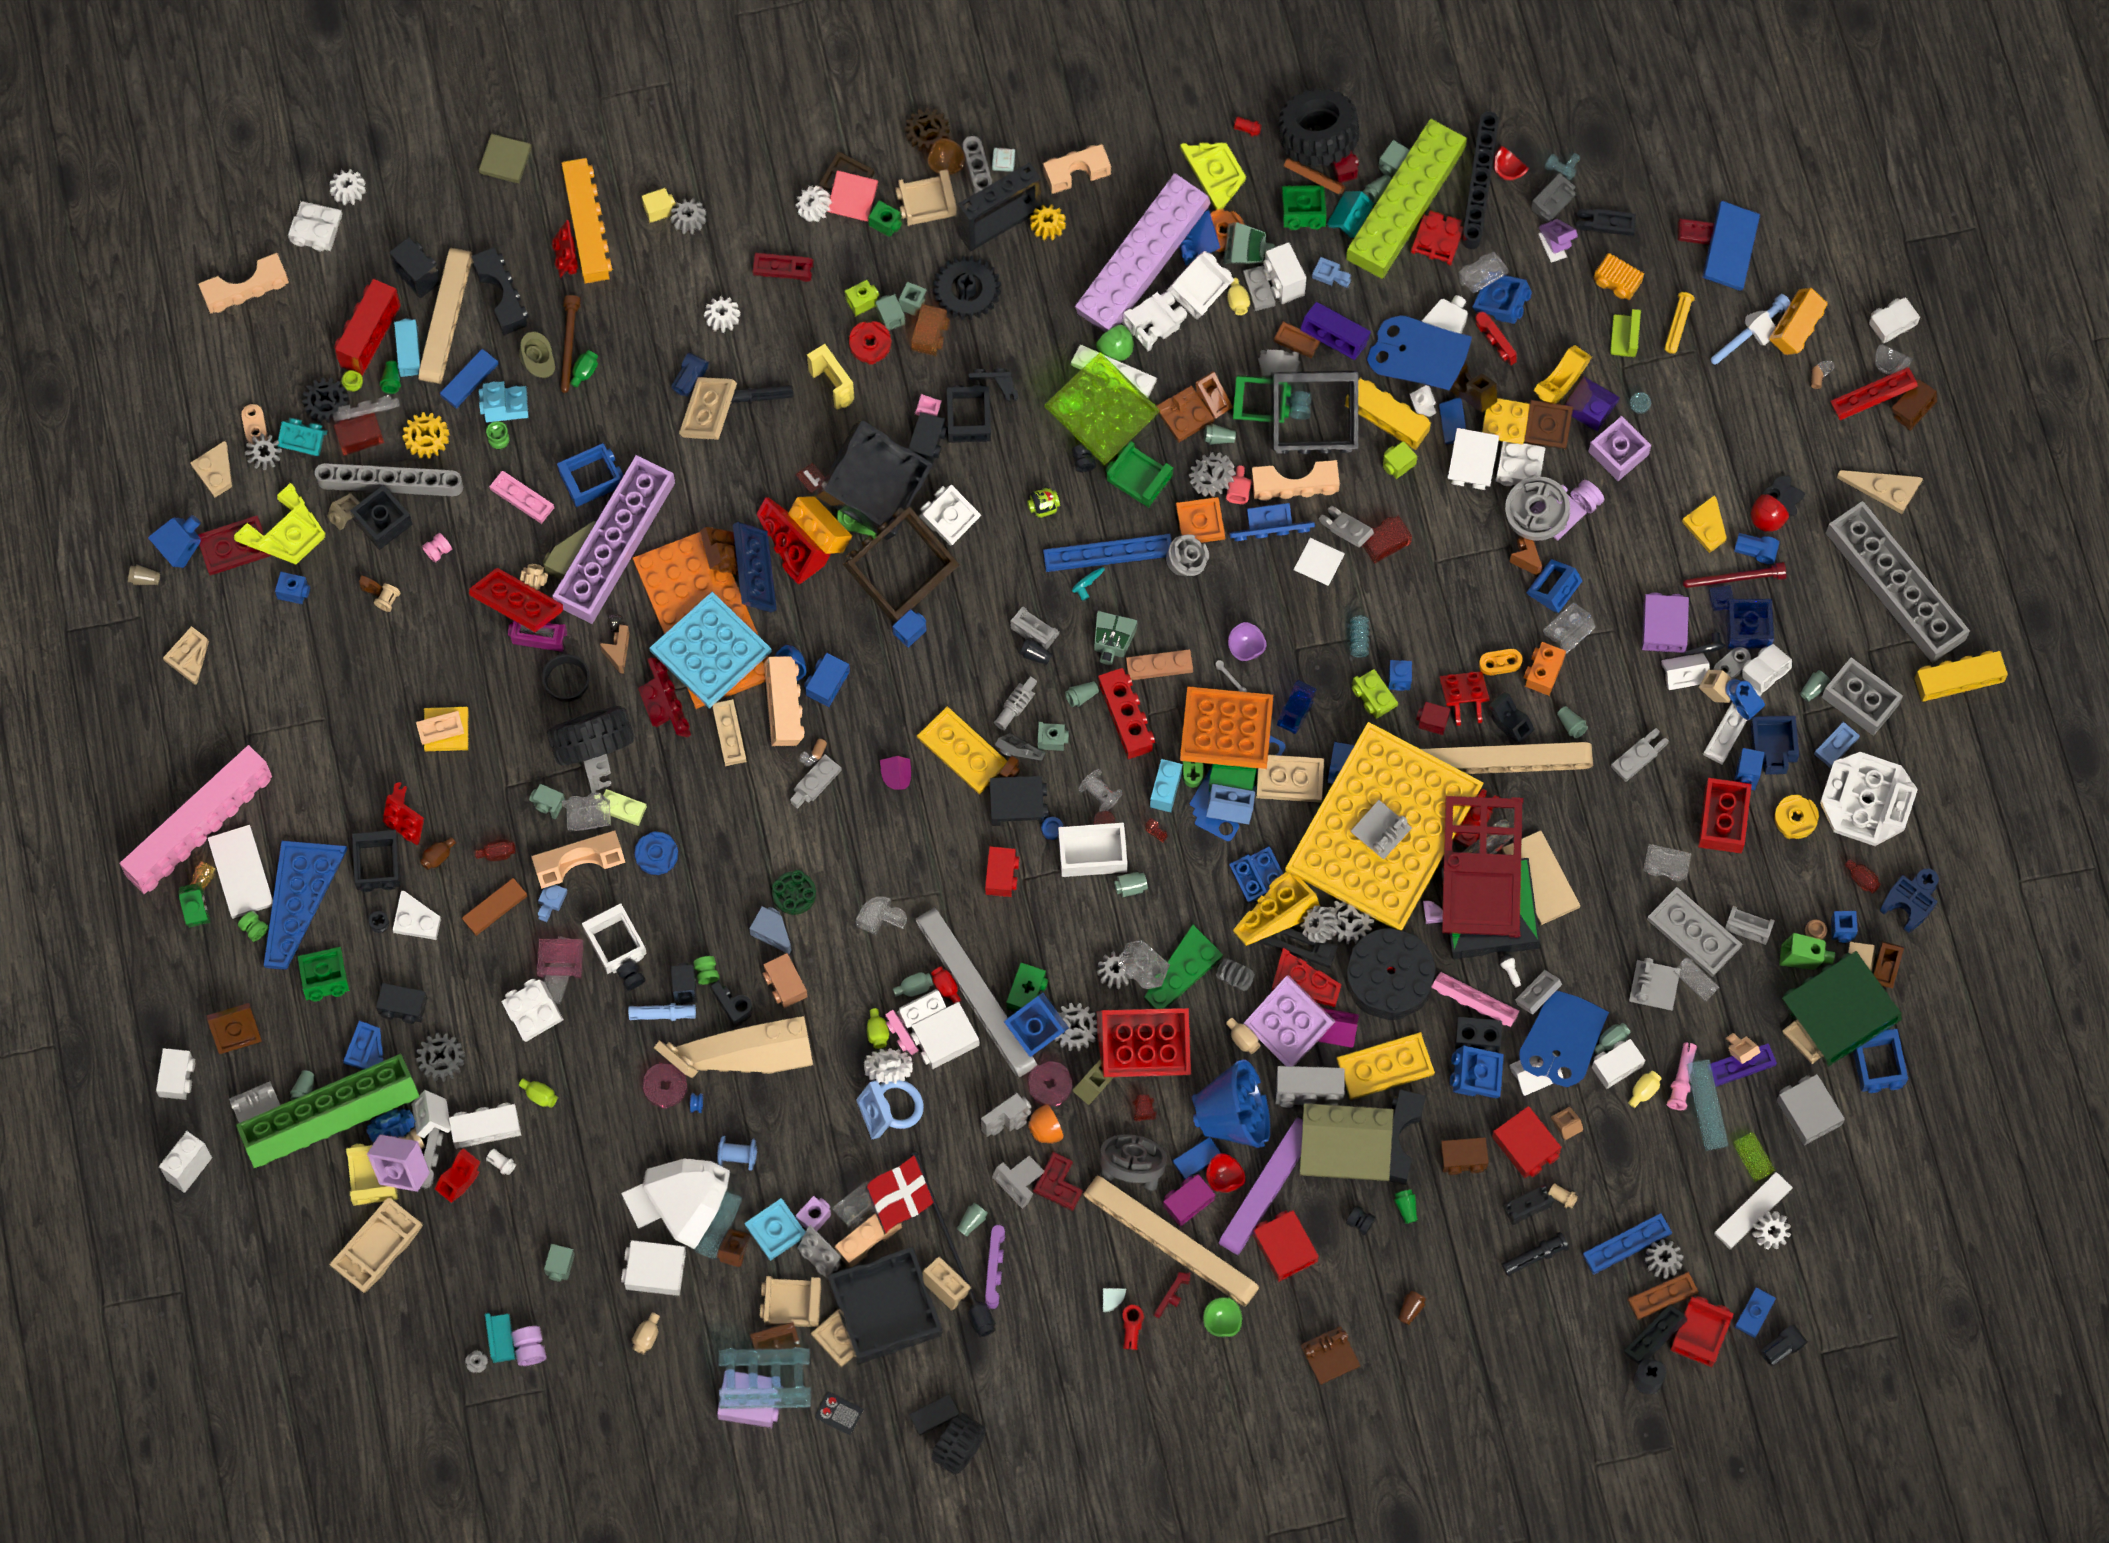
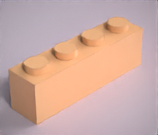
M769 657L765 661L764 667L771 745L797 746L804 738V727L800 725L802 706L798 703L800 685L796 681V676H798L799 672L798 664L795 663L792 657Z

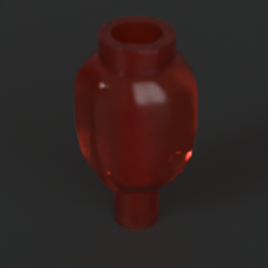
M507 839L491 841L483 849L475 850L476 859L485 857L489 861L506 860L510 858L511 854L516 853L514 842Z
M1851 859L1847 861L1845 866L1851 871L1852 879L1861 889L1874 893L1880 887L1881 883L1878 882V876L1871 869L1863 864L1857 865Z

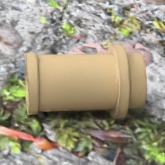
M1555 1183L1548 1193L1557 1201L1565 1204V1208H1572L1578 1198L1575 1192L1571 1193Z

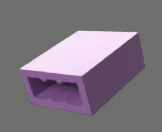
M1660 593L1645 595L1642 650L1685 653L1688 637L1689 597H1683L1681 594L1663 596Z

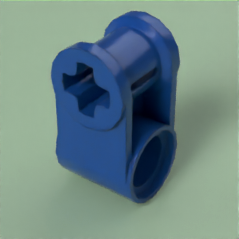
M1731 679L1726 684V694L1744 719L1750 720L1765 706L1762 698L1748 681Z

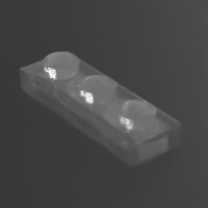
M391 396L378 398L379 402L371 404L370 400L358 403L359 407L352 409L350 405L338 407V412L333 413L334 422L397 408L400 406L398 398L391 399Z

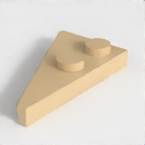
M1842 470L1837 476L1843 482L1901 514L1923 480L1921 477Z

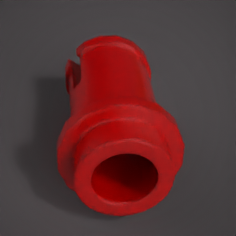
M1239 116L1234 124L1235 130L1249 133L1251 137H1254V135L1258 136L1262 124H1259L1258 121H1249Z

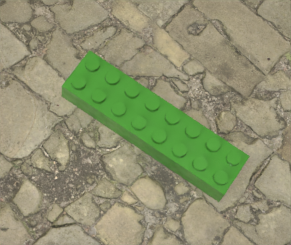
M399 1054L238 1123L236 1126L253 1167L256 1168L266 1165L277 1158L287 1156L298 1149L308 1147L310 1144L326 1139L342 1130H347L358 1123L368 1121L379 1114L389 1112L400 1105L410 1103L420 1096L404 1059Z

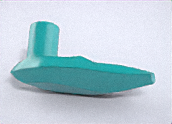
M1102 567L1087 575L1073 587L1072 592H1078L1082 601L1088 599L1090 596L1085 588L1091 585L1105 568Z

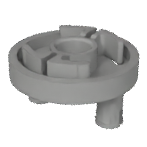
M1527 478L1514 486L1507 497L1505 506L1507 520L1511 528L1523 538L1536 541L1549 539L1566 528L1565 526H1567L1570 517L1568 495L1558 482L1550 478ZM1540 501L1545 503V510L1538 514L1531 512L1529 509L1530 505Z

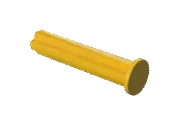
M1686 292L1678 294L1679 301L1664 348L1668 353H1676L1691 302L1695 299L1693 295Z

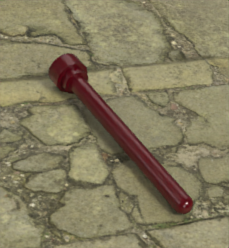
M1778 562L1772 565L1771 568L1686 579L1683 582V586L1690 588L1771 576L1772 578H1777V580L1786 579V567L1784 562Z

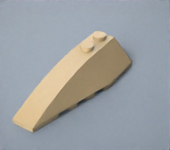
M804 1016L737 1029L677 1046L679 1049L677 1054L681 1057L685 1055L694 1062L692 1066L696 1070L707 1071L709 1069L725 1072L730 1070L747 1073L752 1071L770 1074L813 1065Z

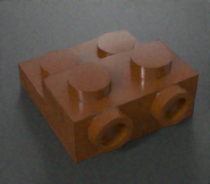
M710 527L701 529L700 532L709 569L738 575L734 532Z

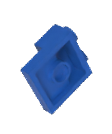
M1488 272L1473 305V309L1475 312H1486V314L1493 315L1496 320L1515 324L1517 318L1520 319L1523 315L1522 306L1524 302L1530 300L1531 289L1524 279Z
M1467 1046L1457 1049L1451 1058V1063L1455 1065V1071L1450 1077V1085L1453 1086V1092L1469 1096L1477 1094L1492 1098L1501 1097L1503 1054Z

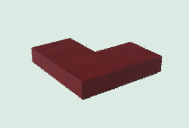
M1053 1152L1033 1192L1074 1211L1083 1190L1064 1181L1073 1161Z

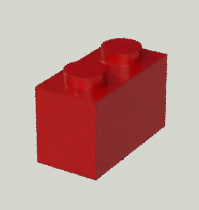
M989 847L985 886L986 895L1012 897V890H1017L1018 877H1014V869H1019L1020 857L1016 856V849Z

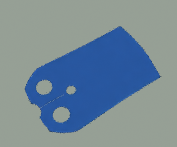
M1397 316L1382 323L1377 333L1378 342L1371 347L1367 361L1370 367L1379 375L1450 390L1465 362L1472 337L1407 316ZM1392 325H1396L1400 329L1396 337H1389L1387 335V330ZM1400 345H1406V350L1403 352L1399 351ZM1380 351H1386L1389 355L1384 363H1379L1376 360V355Z
M1555 991L1545 1001L1520 1049L1519 1056L1523 1069L1537 1077L1547 1076L1552 1083L1560 1086L1569 1087L1575 1085L1586 1075L1597 1040L1609 1012L1582 998ZM1558 1050L1560 1051L1561 1055L1559 1057H1555L1553 1055V1051ZM1532 1056H1539L1543 1059V1065L1541 1067H1533L1529 1060ZM1559 1068H1569L1572 1072L1571 1077L1568 1079L1561 1078L1558 1075Z

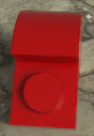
M462 1149L458 1152L453 1166L440 1176L435 1190L452 1203L474 1182L479 1174L477 1169L480 1161L468 1151Z

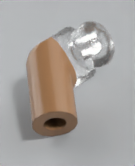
M1823 361L1812 369V388L1819 389L1822 387V378L1834 370V363L1832 361Z
M818 739L810 754L807 752L801 753L799 762L804 763V766H811L822 757L827 742L823 739Z

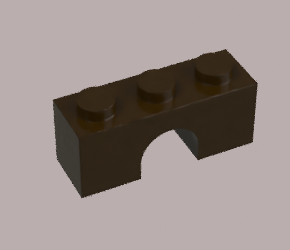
M1464 362L1450 391L1480 412H1483L1497 403V383L1484 374H1480L1472 379L1468 372L1467 363Z

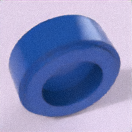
M1056 817L1046 818L1042 823V834L1049 840L1058 839V827H1063V823Z

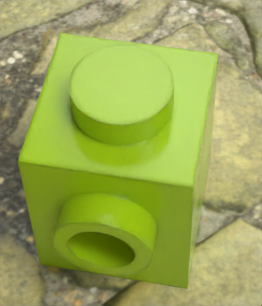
M868 280L845 291V299L855 316L875 307L877 297H879L876 287L874 285L871 286Z
M1403 441L1396 447H1390L1384 453L1383 468L1389 475H1393L1398 479L1416 465L1417 455Z

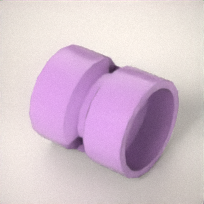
M525 1327L512 1333L514 1347L518 1348L516 1351L518 1365H533L547 1359L544 1346L540 1344L542 1341L540 1327Z

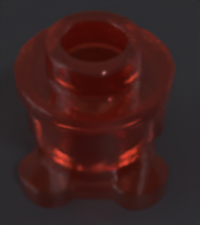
M1139 1095L1136 1097V1100H1133V1105H1135L1136 1109L1134 1121L1156 1119V1111H1153L1155 1100L1150 1098L1149 1095Z

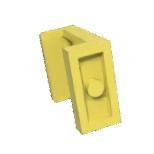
M824 344L807 354L809 373L815 378L825 372L836 388L833 390L834 407L837 410L841 407L846 408L854 400L853 382Z
M355 1144L351 1148L346 1149L351 1182L350 1194L354 1206L384 1202L388 1197L392 1200H398L397 1188L380 1185L367 1155L373 1145Z

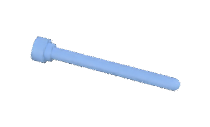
M1780 294L1774 299L1773 307L1767 311L1770 319L1778 312H1785L1791 302L1784 294ZM1747 327L1711 358V362L1718 364L1753 334L1751 330Z

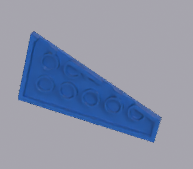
M290 841L281 842L264 960L265 968L287 970L347 851V846Z

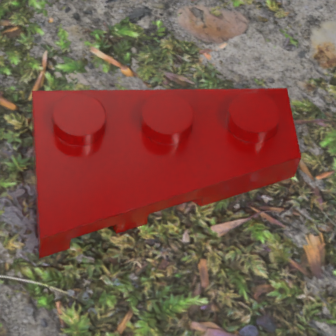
M1283 947L1272 991L1286 976H1290L1315 1002L1336 1007L1341 984L1323 972L1312 968L1307 962L1301 958L1298 959Z

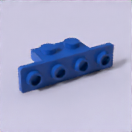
M1290 503L1247 508L1249 529L1228 532L1230 538H1234V541L1247 540V536L1255 535V538L1268 537V533L1276 532V535H1287L1289 530L1296 529L1298 533L1309 532L1311 527H1315V523L1308 521L1292 524Z

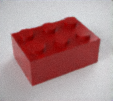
M1708 778L1705 786L1699 848L1742 853L1745 845L1752 784Z

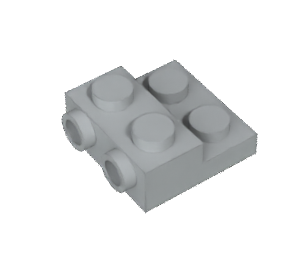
M1016 1093L981 1118L982 1132L988 1137L991 1134L994 1136L1001 1132L1004 1128L1003 1125L1009 1131L1014 1128L1016 1130L1020 1129L1027 1123L1026 1120L1031 1114L1030 1103L1025 1097L1021 1098Z

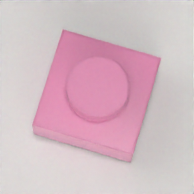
M921 394L915 414L920 415L921 412L937 417L941 401Z

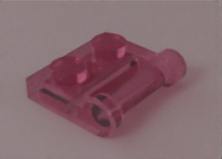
M539 939L537 977L544 978L545 975L582 978L583 939ZM545 962L575 963V967H545Z

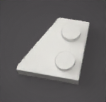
M401 891L393 933L437 940L441 922L440 916L405 891Z

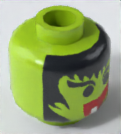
M1049 487L1032 491L1030 494L1031 500L1027 501L1030 513L1035 512V515L1039 518L1056 513L1057 507L1060 506L1056 491H1052Z

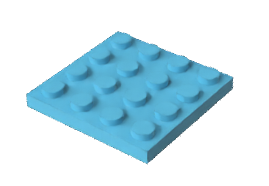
M713 592L650 647V651L709 709L772 652V649Z

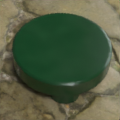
M795 870L782 874L773 883L772 896L775 905L782 912L798 915L812 907L816 899V888L808 875L804 874L801 870Z

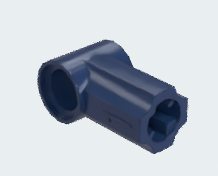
M689 352L682 362L681 371L673 382L672 389L677 394L688 397L697 378L704 376L709 362Z

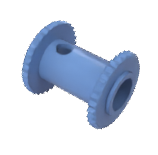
M722 1136L717 1151L718 1165L722 1167L723 1161L749 1163V1170H753L757 1156L756 1140L752 1139L751 1146L725 1143V1136Z

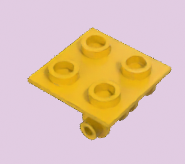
M1497 398V403L1486 409L1482 433L1498 435L1499 441L1523 445L1530 404Z

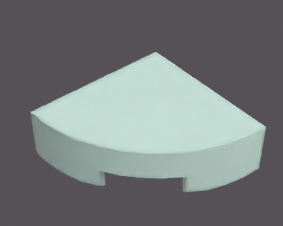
M1103 1288V1312H1109L1118 1307L1125 1298L1126 1289Z

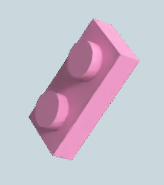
M894 1010L887 1013L886 1016L889 1021L886 1024L892 1033L896 1032L900 1039L897 1042L903 1052L907 1050L911 1055L918 1052L919 1049L914 1044L897 1013Z

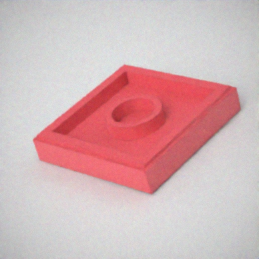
M837 171L830 198L832 204L828 206L831 211L827 212L869 222L868 216L872 210L878 181Z

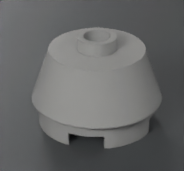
M1261 350L1258 361L1262 376L1271 377V372H1295L1300 363L1298 361L1299 353L1292 352L1291 354L1283 350Z
M1194 535L1176 537L1170 544L1167 552L1166 561L1168 567L1173 573L1181 576L1200 574L1209 560L1206 544H1201L1199 540L1194 538Z

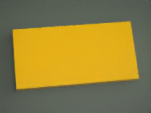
M946 707L917 735V738L978 794L990 785V778H997L1000 775L1001 770L1007 763V760L949 707Z
M1421 1032L1346 1054L1336 1059L1339 1068H1345L1344 1083L1350 1100L1435 1074Z

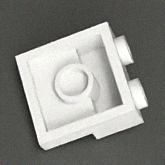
M301 202L297 216H294L288 234L290 242L301 247L304 245L311 246L318 251H331L342 217V211Z
M1503 441L1496 482H1500L1505 486H1512L1527 478L1540 477L1545 447Z
M952 485L947 488L942 486L934 494L937 498L932 503L927 501L920 508L922 513L919 515L932 531H936L950 546L981 516Z
M536 979L527 981L524 984L525 988L520 991L512 990L505 995L506 999L502 1001L510 1019L514 1021L525 1042L563 1021L545 982L541 980L536 981Z

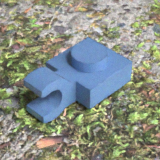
M1320 257L1312 274L1313 279L1331 286L1336 281L1339 285L1347 288L1351 282V275L1349 273L1339 271L1340 264Z
M557 885L548 886L543 889L538 900L539 904L542 905L538 912L539 920L547 922L553 909L560 910L567 895V889Z

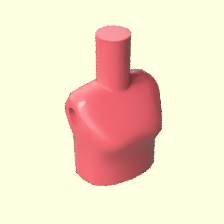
M1243 466L1236 467V476H1231L1234 482L1228 483L1229 489H1227L1226 498L1231 503L1245 504L1249 500L1251 480L1244 477L1245 468Z

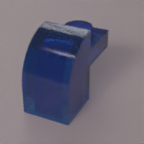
M1297 680L1288 702L1281 711L1277 726L1296 734L1311 709L1317 689Z

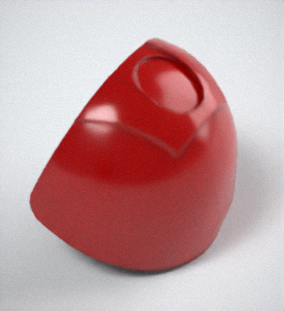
M1502 145L1493 157V170L1504 180L1517 179L1523 176L1529 169Z
M1762 494L1755 501L1751 509L1753 524L1758 529L1766 532L1780 529L1789 518L1784 505L1768 494Z
M1218 1154L1209 1163L1206 1177L1213 1190L1223 1193L1232 1192L1245 1183V1174L1241 1165L1230 1155Z

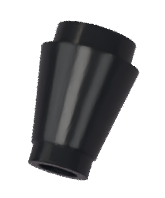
M1026 639L1019 654L1023 655V658L1045 665L1048 664L1052 653L1033 639L1032 641Z

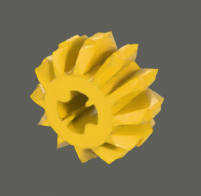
M1052 204L1049 206V209L1042 205L1041 210L1035 209L1034 215L1030 218L1032 223L1031 230L1035 231L1036 237L1042 235L1044 241L1047 239V236L1054 240L1055 235L1060 236L1062 230L1065 229V215L1061 214L1060 208L1053 210Z

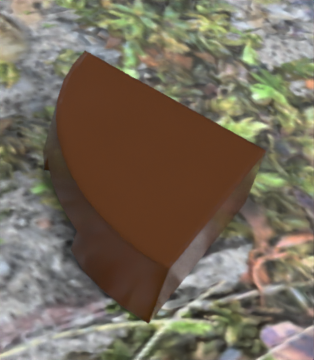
M361 576L359 580L361 590L380 596L383 591L382 586L370 578Z

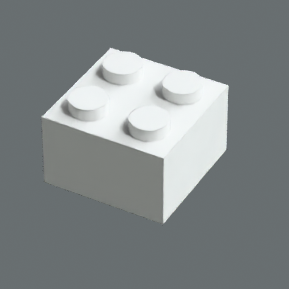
M1289 242L1266 251L1265 260L1263 261V273L1267 281L1270 280L1272 284L1271 290L1274 297L1279 298L1281 304L1304 296L1306 276Z

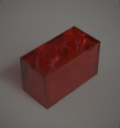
M364 413L358 418L352 420L345 419L334 425L343 456L384 443L375 413Z
M1398 515L1395 518L1389 517L1385 519L1375 529L1371 527L1374 534L1362 546L1375 564L1411 544L1412 535Z

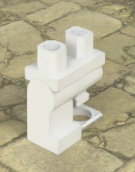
M1169 291L1161 295L1157 292L1136 308L1125 311L1122 323L1130 330L1133 336L1136 335V338L1149 351L1158 336L1165 339L1179 329L1180 323L1187 317V312L1181 306L1175 310L1171 309L1170 306L1174 304L1175 299ZM1152 324L1153 327L1149 328L1148 333H1146L1143 329Z

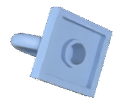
M878 1080L870 1082L856 1099L872 1139L879 1138L889 1126L905 1129L915 1125L920 1120L924 1108L919 1091L909 1082L897 1080L896 1084L892 1081H889L888 1084L883 1082L880 1085ZM891 1088H900L908 1092L915 1104L912 1116L905 1120L894 1119L890 1112L889 1103L883 1095L885 1091Z

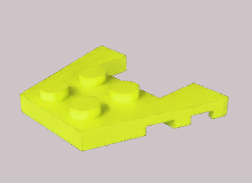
M290 483L277 495V500L292 511L265 536L247 523L234 535V540L297 564L325 538V532L313 514L308 511L305 502L296 493L295 487Z

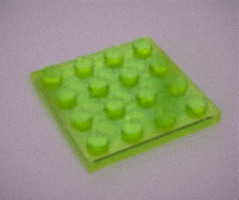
M1101 352L1044 405L1104 465L1160 412Z

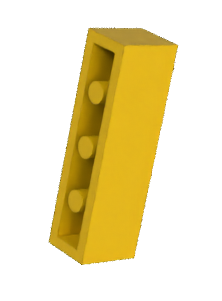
M1361 378L1358 380V414L1416 450L1430 431L1431 422H1429L1428 418L1422 414H1416L1407 404L1397 402L1388 392L1378 390L1372 382L1364 381ZM1348 395L1345 402L1346 407H1348Z
M1986 651L1980 656H1966L1957 662L1945 661L1939 664V666L1932 668L1931 666H1924L1917 671L1914 679L1921 701L1924 702L2002 683L2008 674L2000 651L1994 653L1993 651Z

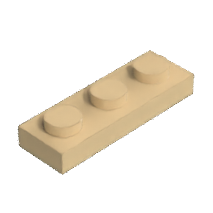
M734 700L715 703L713 711L725 766L747 762Z

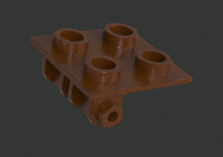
M1341 1326L1300 1345L1320 1385L1361 1366L1347 1339L1348 1335Z

